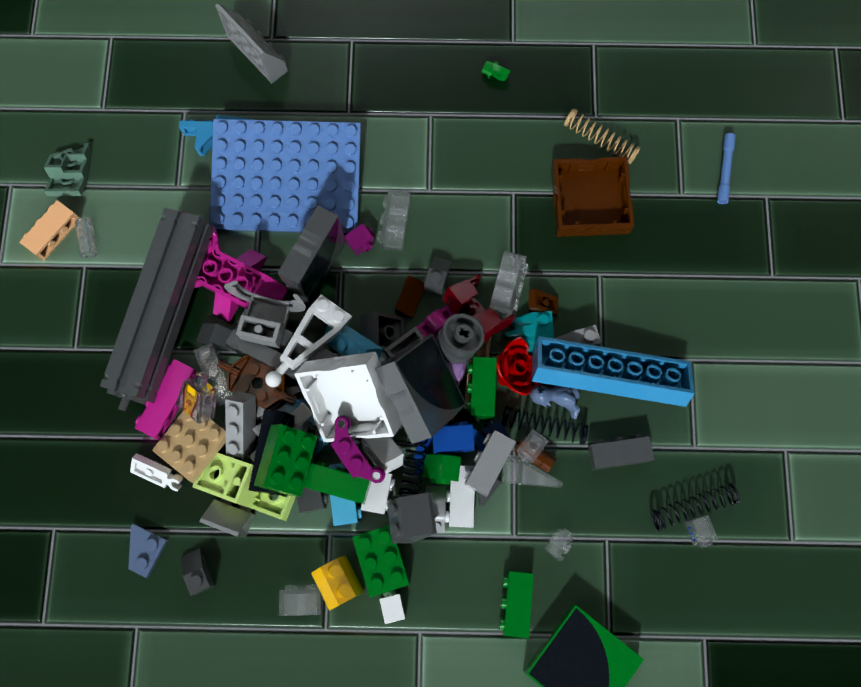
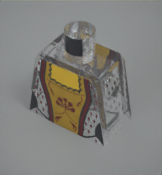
M198 372L195 378L187 379L183 382L176 405L198 424L215 419L217 391L207 382L208 374L205 372Z

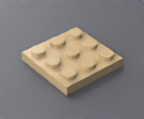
M198 409L194 410L192 418L182 411L152 451L187 480L195 483L226 443V430ZM199 412V418L197 421L196 415Z

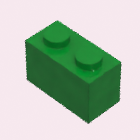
M424 454L426 458L424 459L425 466L423 467L424 473L422 478H428L429 483L450 485L451 481L459 482L461 457Z

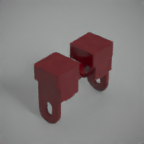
M478 274L459 284L455 283L449 286L444 294L443 301L453 314H462L468 308L471 311L470 316L475 318L483 327L485 343L492 335L512 324L516 316L512 314L500 320L495 311L491 308L485 310L478 300L473 298L478 295L475 286H477L482 278V275Z

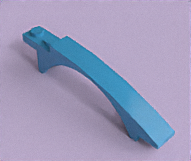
M216 115V119L255 120L250 118ZM192 119L179 121V128L183 135L196 136L195 149L199 156H205L213 145V121H195Z

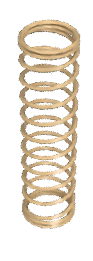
M575 108L571 110V112L569 113L564 122V126L567 127L570 124V130L576 127V133H579L583 129L582 137L586 136L589 133L588 140L590 141L595 137L594 144L599 143L602 139L600 145L601 148H603L609 142L607 146V152L615 146L613 155H616L621 150L619 157H624L627 154V152V157H629L630 152L634 146V143L631 144L627 151L622 155V152L628 142V139L625 140L622 146L615 153V150L620 142L621 136H619L616 142L609 149L611 141L615 135L614 132L607 140V142L602 146L604 139L609 131V128L596 142L603 125H601L599 129L596 131V133L590 138L596 121L584 135V131L590 120V118H588V120L585 122L582 128L577 132L579 124L584 114H582L577 123L571 128L573 120L578 112V110H576ZM639 146L636 147V149L628 159L629 165L633 162L636 155L638 154L640 150Z

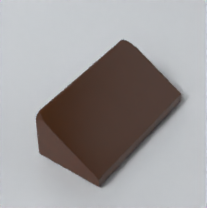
M410 275L407 276L395 307L396 313L410 318L414 317L424 291V283Z

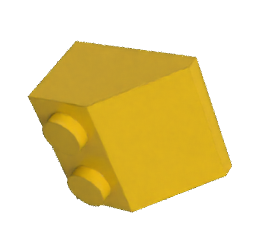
M346 555L319 567L311 573L329 611L364 592Z

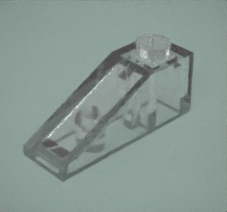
M509 455L501 470V484L561 488L563 485L561 481L524 459H519L517 455Z

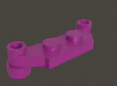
M345 415L337 417L335 420L334 442L331 443V446L353 479L361 477L374 483L382 482L386 476L385 470L380 466L372 467L348 432L352 425L351 419ZM341 420H344L346 423L344 428L339 425ZM374 472L380 473L379 479L374 478Z

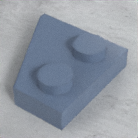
M132 524L130 529L128 569L145 578H149L168 540L136 524Z

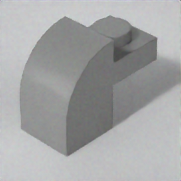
M426 486V493H431L436 531L437 533H445L446 486Z

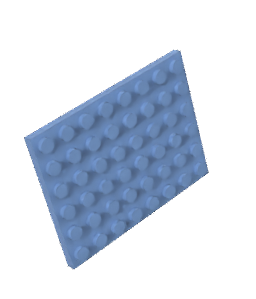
M213 119L210 225L216 230L302 233L318 205L339 216L344 234H348L357 228L361 123Z

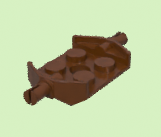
M247 354L233 364H229L222 359L219 360L220 363H217V367L227 371V389L229 391L256 395V405L265 410L274 407L280 401L283 402V400L293 406L297 398L286 392L287 379L285 374L281 376L282 381L279 386H268L265 377L269 372L276 370L251 358ZM256 379L263 380L261 388H254L253 383Z

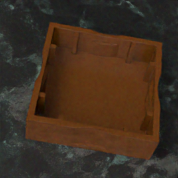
M603 157L593 160L581 158L553 160L551 177L556 237L630 234L634 228L632 200L629 194L628 157Z

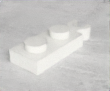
M137 453L132 457L131 473L163 488L169 485L172 490L178 491L182 487L179 483L183 480V477L179 474H171L172 469Z

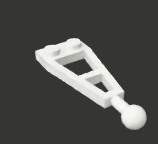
M321 294L307 310L281 355L280 361L282 364L276 371H271L266 375V384L270 387L279 386L282 381L281 376L288 368L294 370L339 335L352 320V315ZM313 315L333 328L314 344L302 336ZM297 343L307 349L294 360L289 358Z

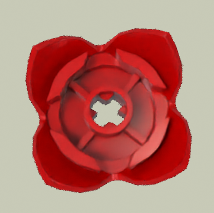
M518 337L510 341L504 351L497 356L496 372L500 385L510 388L515 393L526 396L532 392V384L534 383L532 382V355L528 353L529 346L522 337Z

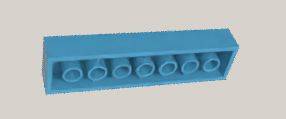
M538 336L532 351V382L684 407L687 406L695 394L692 366L689 361Z

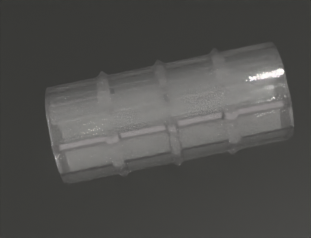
M82 217L76 219L75 230L77 232L80 256L83 258L97 256L96 237L91 218Z

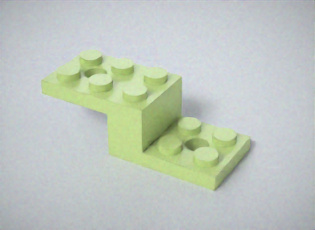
M220 453L216 454L192 486L193 488L287 521L296 497L281 493L274 500L271 494L249 491L253 465ZM217 470H219V475H218V477L215 479V478H214L215 472H216Z

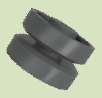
M462 313L449 317L436 334L435 340L447 362L463 364L469 361L484 343L485 335L483 327L475 318Z

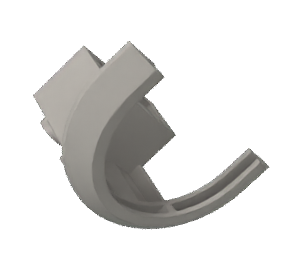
M232 281L224 285V288L232 295L250 302L246 316L241 315L236 335L241 340L280 348L289 312H302L306 308L304 302L296 294H293L295 300L281 301L252 293L243 288L238 281Z

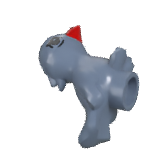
M534 382L532 392L530 393V398L534 403L547 407V405L551 407L550 401H553L568 409L573 420L577 418L580 408L576 405V399L579 398L578 389L562 386L551 388L542 383Z

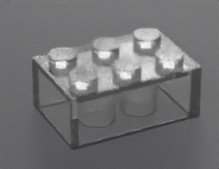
M504 251L489 306L501 319L512 314L515 315L519 304V299L516 298H520L529 265L525 263L526 256Z

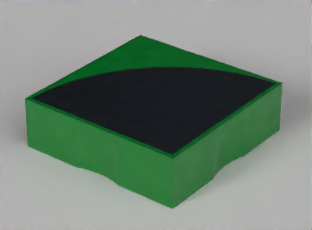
M571 604L555 626L550 638L539 648L523 671L541 687H625L644 659L577 605Z

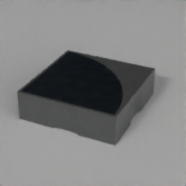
M318 205L278 271L281 280L286 284V289L290 296L293 297V294L298 295L309 306L346 244L339 216Z
M433 334L413 341L400 350L397 356L389 358L375 368L412 444L432 438L467 405Z

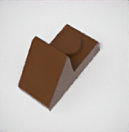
M537 289L529 290V313L552 311V316H558V297Z

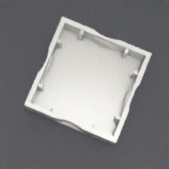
M376 352L305 361L294 373L304 398L311 407L314 421L323 442H334L335 420L342 415L348 416L351 419L352 425L348 432L352 438L392 437L402 425L397 410L375 371V368L381 365ZM341 420L339 425L344 428L346 423L344 420Z

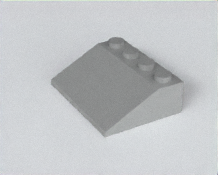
M220 4L215 5L228 38L271 84L288 71L287 61L282 54L278 55L275 52L274 46L270 42L267 43L264 36L259 30L256 32L248 19L245 20L240 14Z

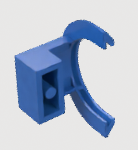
M468 422L447 423L432 438L427 439L428 443L423 445L427 448V451L423 452V454H427L432 443L434 454L471 452L475 449L474 443L478 450L483 452L486 447L483 442L486 438L473 428V424L468 425ZM417 445L416 451L425 450V448ZM415 453L414 458L422 459L424 456ZM414 461L415 467L423 466L422 463ZM415 469V474L422 473L420 470Z

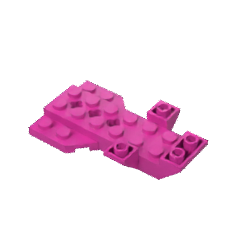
M211 226L214 232L212 237H210V244L194 288L203 286L215 293L213 314L230 322L239 306L248 310L250 302L232 295L224 288L225 284L232 281H238L243 288L257 295L283 301L288 293L286 287L260 272L267 257L250 249L239 257L232 258L221 251L217 230Z

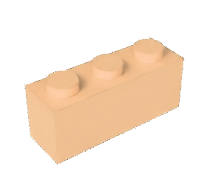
M57 200L49 206L48 211L36 221L31 230L24 234L19 243L45 261L81 219Z

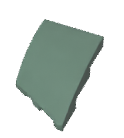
M85 143L83 148L76 150L69 148L49 155L44 165V169L50 178L44 190L46 196H82L90 167L91 146L89 143Z

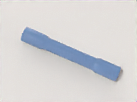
M727 133L724 136V153L717 203L727 204L729 202V185L736 135L733 133Z

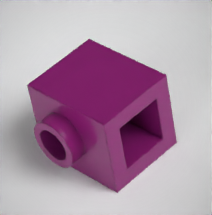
M362 223L346 234L345 240L355 255L358 256L362 252H368L373 248L375 234L370 227L366 228Z

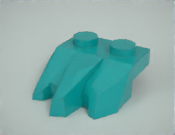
M552 311L531 312L517 317L510 324L515 327V330L504 334L507 340L522 337L529 346L528 353H532L538 336L554 339Z

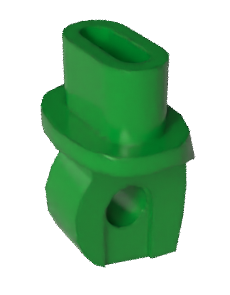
M487 60L481 73L488 75L489 79L493 76L500 81H505L510 70L498 65L497 61L493 63Z

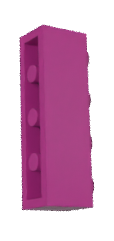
M175 359L166 368V374L162 379L159 390L156 392L155 402L147 401L146 409L136 420L135 429L159 441L166 433L182 405L185 382L191 386L195 382L196 375H199L198 371ZM180 396V402L176 404L178 397Z

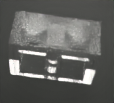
M317 584L305 585V589H297V585H285V589L279 590V616L323 614V597Z

